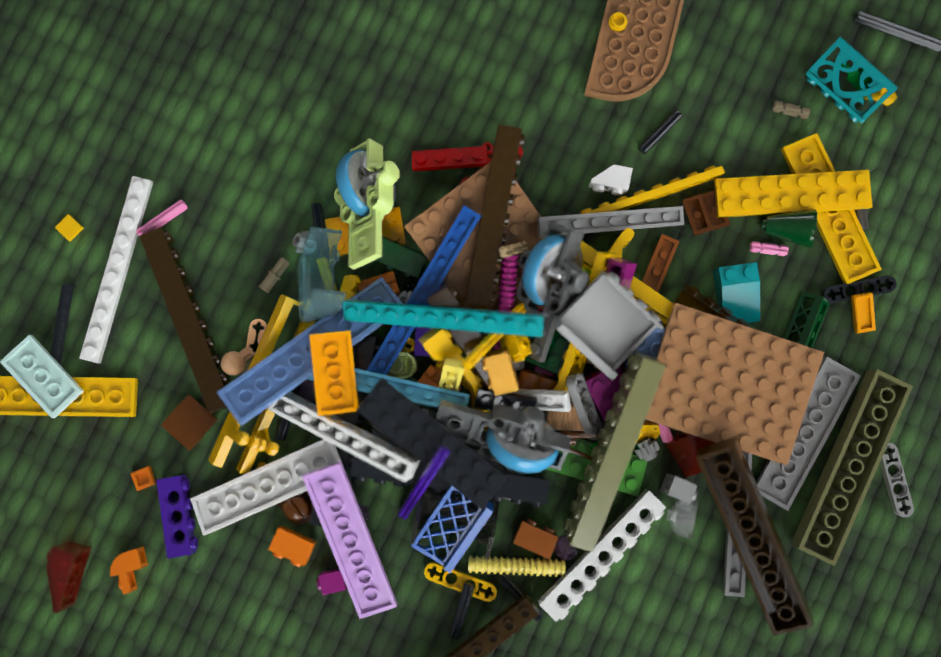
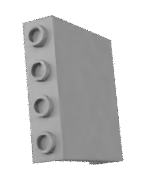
M602 271L552 324L613 381L618 376L615 370L656 327L661 330L663 327L658 323L661 319L653 312L649 314L645 310L647 306L640 299L636 301L632 298L634 293L627 286L622 288L618 284L620 279L612 272L607 274L605 271Z

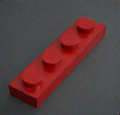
M487 146L412 151L413 172L484 167L488 164Z

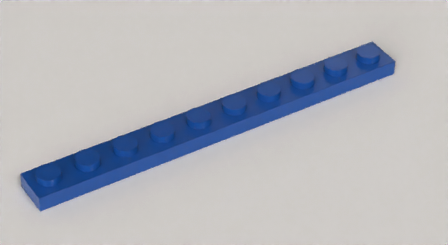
M463 206L406 304L429 305L427 301L428 296L438 290L481 215ZM393 325L366 371L387 375L415 327Z

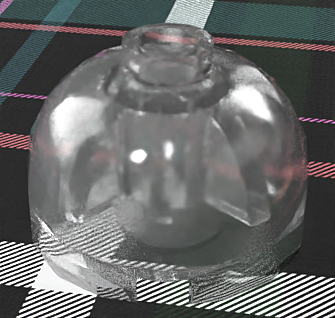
M678 500L674 503L672 509H668L667 521H670L671 529L678 536L693 539L698 500L691 501L690 504Z

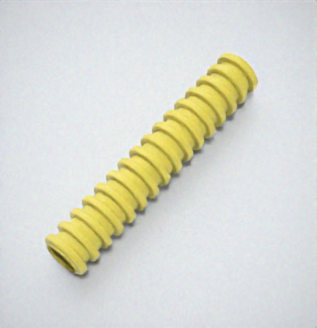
M470 555L468 557L469 573H472V571H475L477 574L478 572H481V574H484V572H487V574L499 572L500 575L506 573V575H509V573H512V575L524 573L525 576L527 574H530V576H533V574H536V576L548 574L549 577L552 575L564 577L566 570L564 559L552 561V559L546 560L545 558L543 560H540V558L536 560L530 558L528 560L527 558L521 559V557H518V559H515V557L503 559V557L497 558V556H494V558H491V556L479 558V556L472 557Z

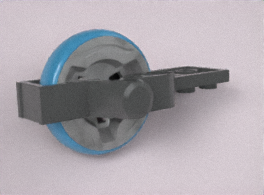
M549 223L545 238L533 250L524 251L519 259V267L523 270L518 286L517 296L521 301L525 302L524 307L527 310V314L544 315L543 336L536 337L534 341H532V336H527L532 352L528 357L538 362H545L555 331L552 323L575 300L576 294L582 293L589 283V276L582 269L583 258L580 250L584 233L555 223ZM537 305L543 306L544 309H543V310L539 309V308L537 307Z
M441 400L435 418L439 424L463 443L480 447L479 454L482 458L503 464L504 470L510 474H519L521 472L534 473L545 470L548 467L561 471L566 455L570 451L571 437L556 433L544 420V413L539 408L533 406L526 407L521 411L504 405H496L491 412L485 413ZM452 420H456V421H458V422H460V423H459V424H454V423L451 422V421H452ZM484 426H489L487 431L483 430Z

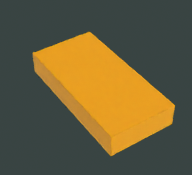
M873 293L851 295L854 332L858 334L875 331Z

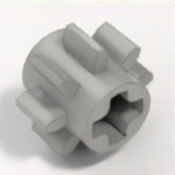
M309 231L297 233L292 242L293 246L297 247L295 252L302 255H308L309 252H313L317 245V241L313 238L314 234Z
M646 438L636 444L638 449L634 451L638 459L644 458L645 462L658 456L656 451L660 447L657 441H651L650 438Z

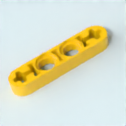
M429 562L425 567V577L430 581L462 592L465 581L473 580L475 588L472 597L490 602L497 596L496 587L491 582L453 569L451 573L456 574L457 580L455 583H448L446 576L449 572L445 571L443 580H440L439 574L431 576L430 571H428V568L432 569L435 566L436 571L442 573L443 565L438 562ZM479 583H482V589L487 590L488 587H491L493 595L489 594L488 597H486L485 592L479 590V594H477L476 592L478 590Z

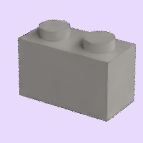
M667 473L660 492L690 504L697 496L698 490L696 488L698 485Z

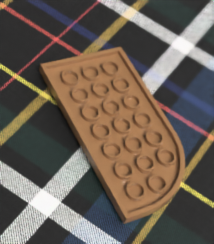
M607 0L584 96L606 101H626L639 97L653 88L661 79L669 64L684 0ZM616 12L623 13L627 18L626 28L619 32L613 31L608 24L610 16Z

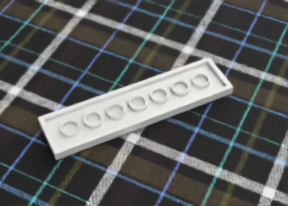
M323 439L191 498L190 500L203 536L307 491L302 478L303 474L340 462L341 459L336 446Z

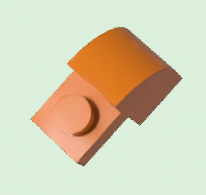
M144 546L120 554L111 565L110 576L119 575L118 586L123 594L138 589L134 570L148 565Z

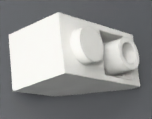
M612 165L592 178L589 187L597 192H604L605 190L610 191L612 195H625L629 189L633 168Z

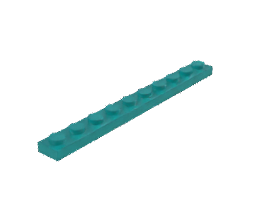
M348 299L343 301L344 321L535 337L543 336L544 315Z

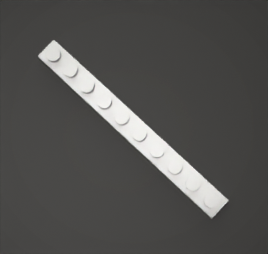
M132 176L79 359L101 364L138 237L136 230L141 227L153 182L151 180Z

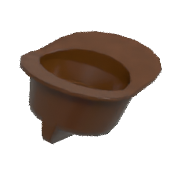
M306 491L277 504L286 518L292 523L304 524L311 519L314 505Z

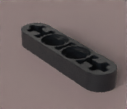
M882 276L850 284L830 286L822 290L821 296L825 297L830 304L851 300V297L845 293L847 286L854 290L853 295L866 293L863 286L865 283H869L872 286L871 293H873V296L893 292L897 287V282L892 276ZM885 282L890 284L888 287L878 288V284ZM830 292H839L838 296L832 298L827 296Z

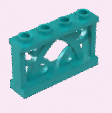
M841 36L805 73L807 75L806 79L812 85H819L822 88L820 92L827 98L831 96L835 99L834 104L841 110L845 108L850 113L848 116L855 123L858 121L863 123L898 89L895 83ZM837 46L841 49L835 63L825 60ZM851 60L853 62V66L851 68H845L841 66V63L846 65V61ZM822 65L833 66V71L830 69L823 71L827 72V78L818 76V68ZM860 67L864 69L859 81L862 90L843 91L840 89V70L843 72H853ZM866 77L872 78V82L870 84L867 83L869 88H866L864 85ZM832 81L833 90L826 83ZM882 88L887 89V91L874 103L871 94L881 90ZM867 96L869 107L864 111H858L855 108V103L861 102L863 106V97ZM843 98H852L850 105Z

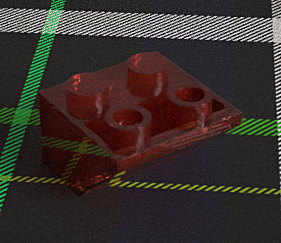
M684 432L666 443V446L687 478L702 472L696 458L697 450L714 444V442Z

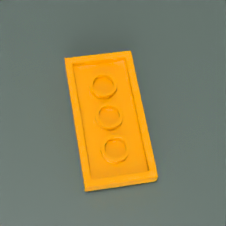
M395 207L383 218L382 236L406 245L400 207ZM340 217L325 219L331 257L349 255V224L341 221Z
M341 331L309 335L317 416L356 411L358 399L351 332Z

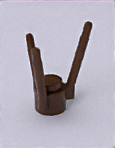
M560 430V434L571 437L569 452L592 460L590 455L573 449L571 446H575L577 438H597V434H585L584 431Z

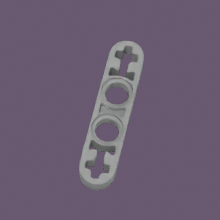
M570 374L567 377L566 385L585 434L598 435L603 426L585 379L581 374ZM598 437L588 438L589 440H599Z
M888 443L886 449L890 448L891 452L883 454L880 467L892 510L896 515L909 517L913 514L914 506L897 447L893 443ZM890 465H895L897 468V472L893 476L888 472ZM895 484L901 485L902 491L900 494L894 493L893 487ZM902 505H906V508L903 511H900L899 508H901Z

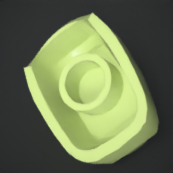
M400 352L386 376L399 379L411 377L417 371V359L409 353Z

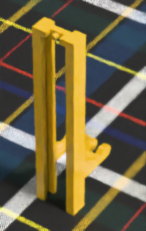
M625 228L608 252L619 254V258H622V249L632 240L635 235L634 231L631 228ZM581 241L582 267L592 271V262L598 251ZM633 276L630 290L634 293L632 298L636 301L640 299L647 306L645 310L647 312L651 310L655 315H658L661 319L660 321L663 322L662 324L666 326L673 303Z
M280 295L248 370L272 354L293 304L305 311L293 339L314 325L319 311L292 298ZM269 407L264 409L260 413L249 436L245 432H239L240 424L231 411H229L208 461L215 466L222 467L233 441L243 446L246 445L236 468L239 473L244 475L250 472L259 451H265L273 456L276 455L279 445L270 441L268 431L275 413L268 410Z

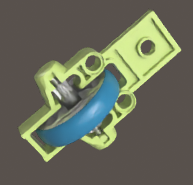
M370 138L360 145L351 148L350 152L340 159L336 169L338 188L334 192V198L340 206L341 221L349 224L348 267L352 269L359 268L382 257V221L384 216L394 206L396 199L394 183L400 177L399 169L393 161H383V146Z

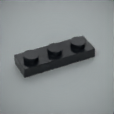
M479 386L474 407L492 411L494 406L504 405L523 411L529 406L536 407L537 398L510 392L495 396L493 390Z

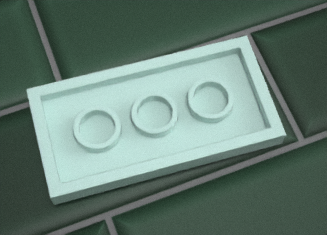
M28 335L0 361L51 418H56L84 392L33 335Z

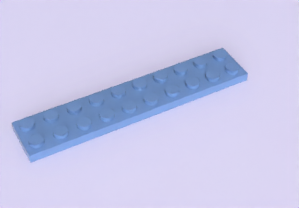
M382 277L349 299L403 304ZM342 304L217 393L242 426L313 375L309 335L350 331L352 346H354L383 324L344 321Z

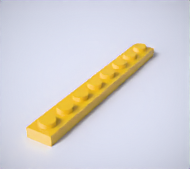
M713 165L704 169L705 172L698 174L696 171L688 174L685 179L675 178L669 181L667 185L658 184L651 187L652 190L650 191L640 190L635 192L632 197L627 198V196L616 199L615 203L609 204V202L598 205L599 208L592 210L588 208L580 213L624 211L720 178L725 172L723 166L716 168Z

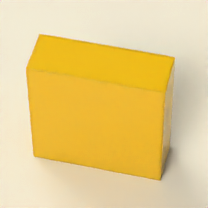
M68 214L55 229L68 241H72L84 227Z

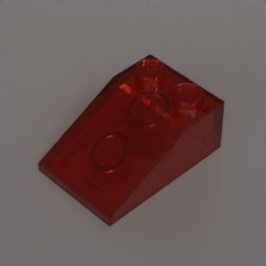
M68 541L53 546L49 550L46 570L54 613H59L75 604L92 547Z

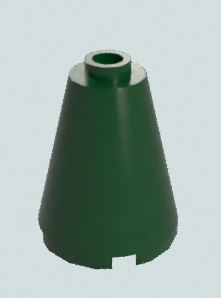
M811 209L770 214L762 219L761 230H765L764 233L811 248L815 238L813 234L817 226V212Z

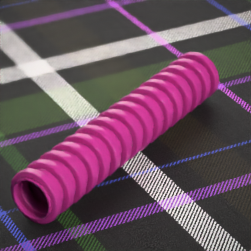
M517 255L504 257L503 261H501L503 267H500L502 279L499 280L501 282V285H499L501 291H499L500 297H498V300H500V303H498L499 309L497 311L511 312L515 307V304H513L516 301L514 289H517L515 277L518 276L516 274V271H518L516 265L519 263L517 262V259H519ZM500 340L496 342L497 345L494 346L496 350L501 349Z

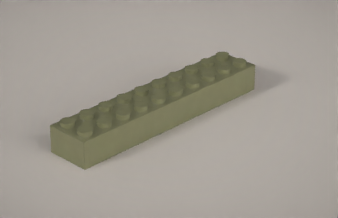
M636 350L627 359V370L620 377V388L613 395V406L606 413V424L598 434L599 442L597 447L594 446L592 450V460L590 465L587 464L585 468V478L583 483L580 482L578 486L576 501L573 500L570 507V517L566 518L563 526L571 546L590 552L594 551L666 368V365L656 357Z
M878 369L867 370L792 539L791 546L826 563L836 565L913 388L912 385Z

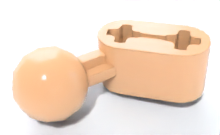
M255 319L250 323L247 344L240 352L230 351L222 357L221 368L226 374L231 376L238 375L245 369L246 361L255 354L251 345H255L256 340L259 345L267 327L264 320ZM258 323H261L264 330H260L257 340V331L254 329V326H258Z

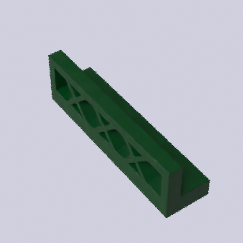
M802 292L784 339L790 341L792 335L799 333L800 339L796 343L813 348L830 305L825 297ZM806 298L814 300L813 305L805 310L803 305ZM805 315L807 318L806 323L798 327V318Z

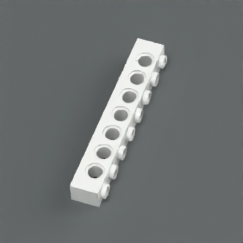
M290 391L268 408V410L404 482L413 478L420 460L415 456L334 414L317 416L315 404Z
M645 489L598 538L594 551L586 550L565 572L564 577H560L538 600L539 605L556 622L559 619H564L569 613L568 609L573 604L576 606L582 600V595L587 590L590 591L595 587V581L600 576L604 577L610 571L609 567L612 563L620 561L624 556L623 552L627 548H632L637 543L636 538L641 533L645 534L651 528L650 524L663 516V510L666 507L649 490ZM646 508L648 515L642 519L639 513L642 509ZM628 523H634L635 527L632 532H626V525ZM615 537L621 538L619 546L612 545V540ZM602 551H607L608 553L605 560L598 559V555ZM587 566H594L592 574H585ZM580 580L581 584L578 588H571L572 581ZM560 594L567 595V599L563 603L557 601V597Z

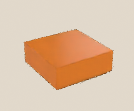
M151 465L130 473L136 491L157 484Z

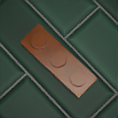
M661 234L641 281L656 292L660 290L679 244L678 240Z

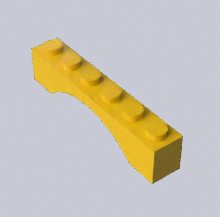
M433 328L418 339L434 360L445 362V358L457 359L460 362L463 360L461 357L462 350L456 343L452 344L450 341L452 336L447 329ZM473 367L468 370L464 368L463 377L468 384L471 394V408L485 413L491 412L490 410L474 407L478 387H482L483 381L478 374L474 375L471 369ZM484 426L483 430L487 431L489 426Z

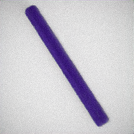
M444 446L439 447L399 510L398 516L402 517L403 520L407 519L448 456L449 450L445 449Z

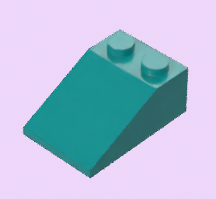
M757 262L719 267L713 270L718 305L728 308L734 316L743 318L748 323L760 321V278Z

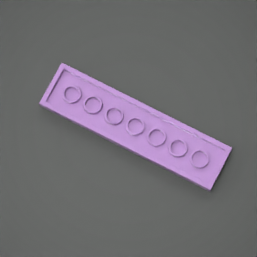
M341 461L303 474L302 478L359 618L361 619L397 607L396 598Z

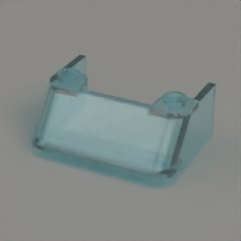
M310 227L298 261L299 319L301 322H311L337 314L339 310H342L346 292L335 291L334 266L340 260V251H337V245L342 231Z

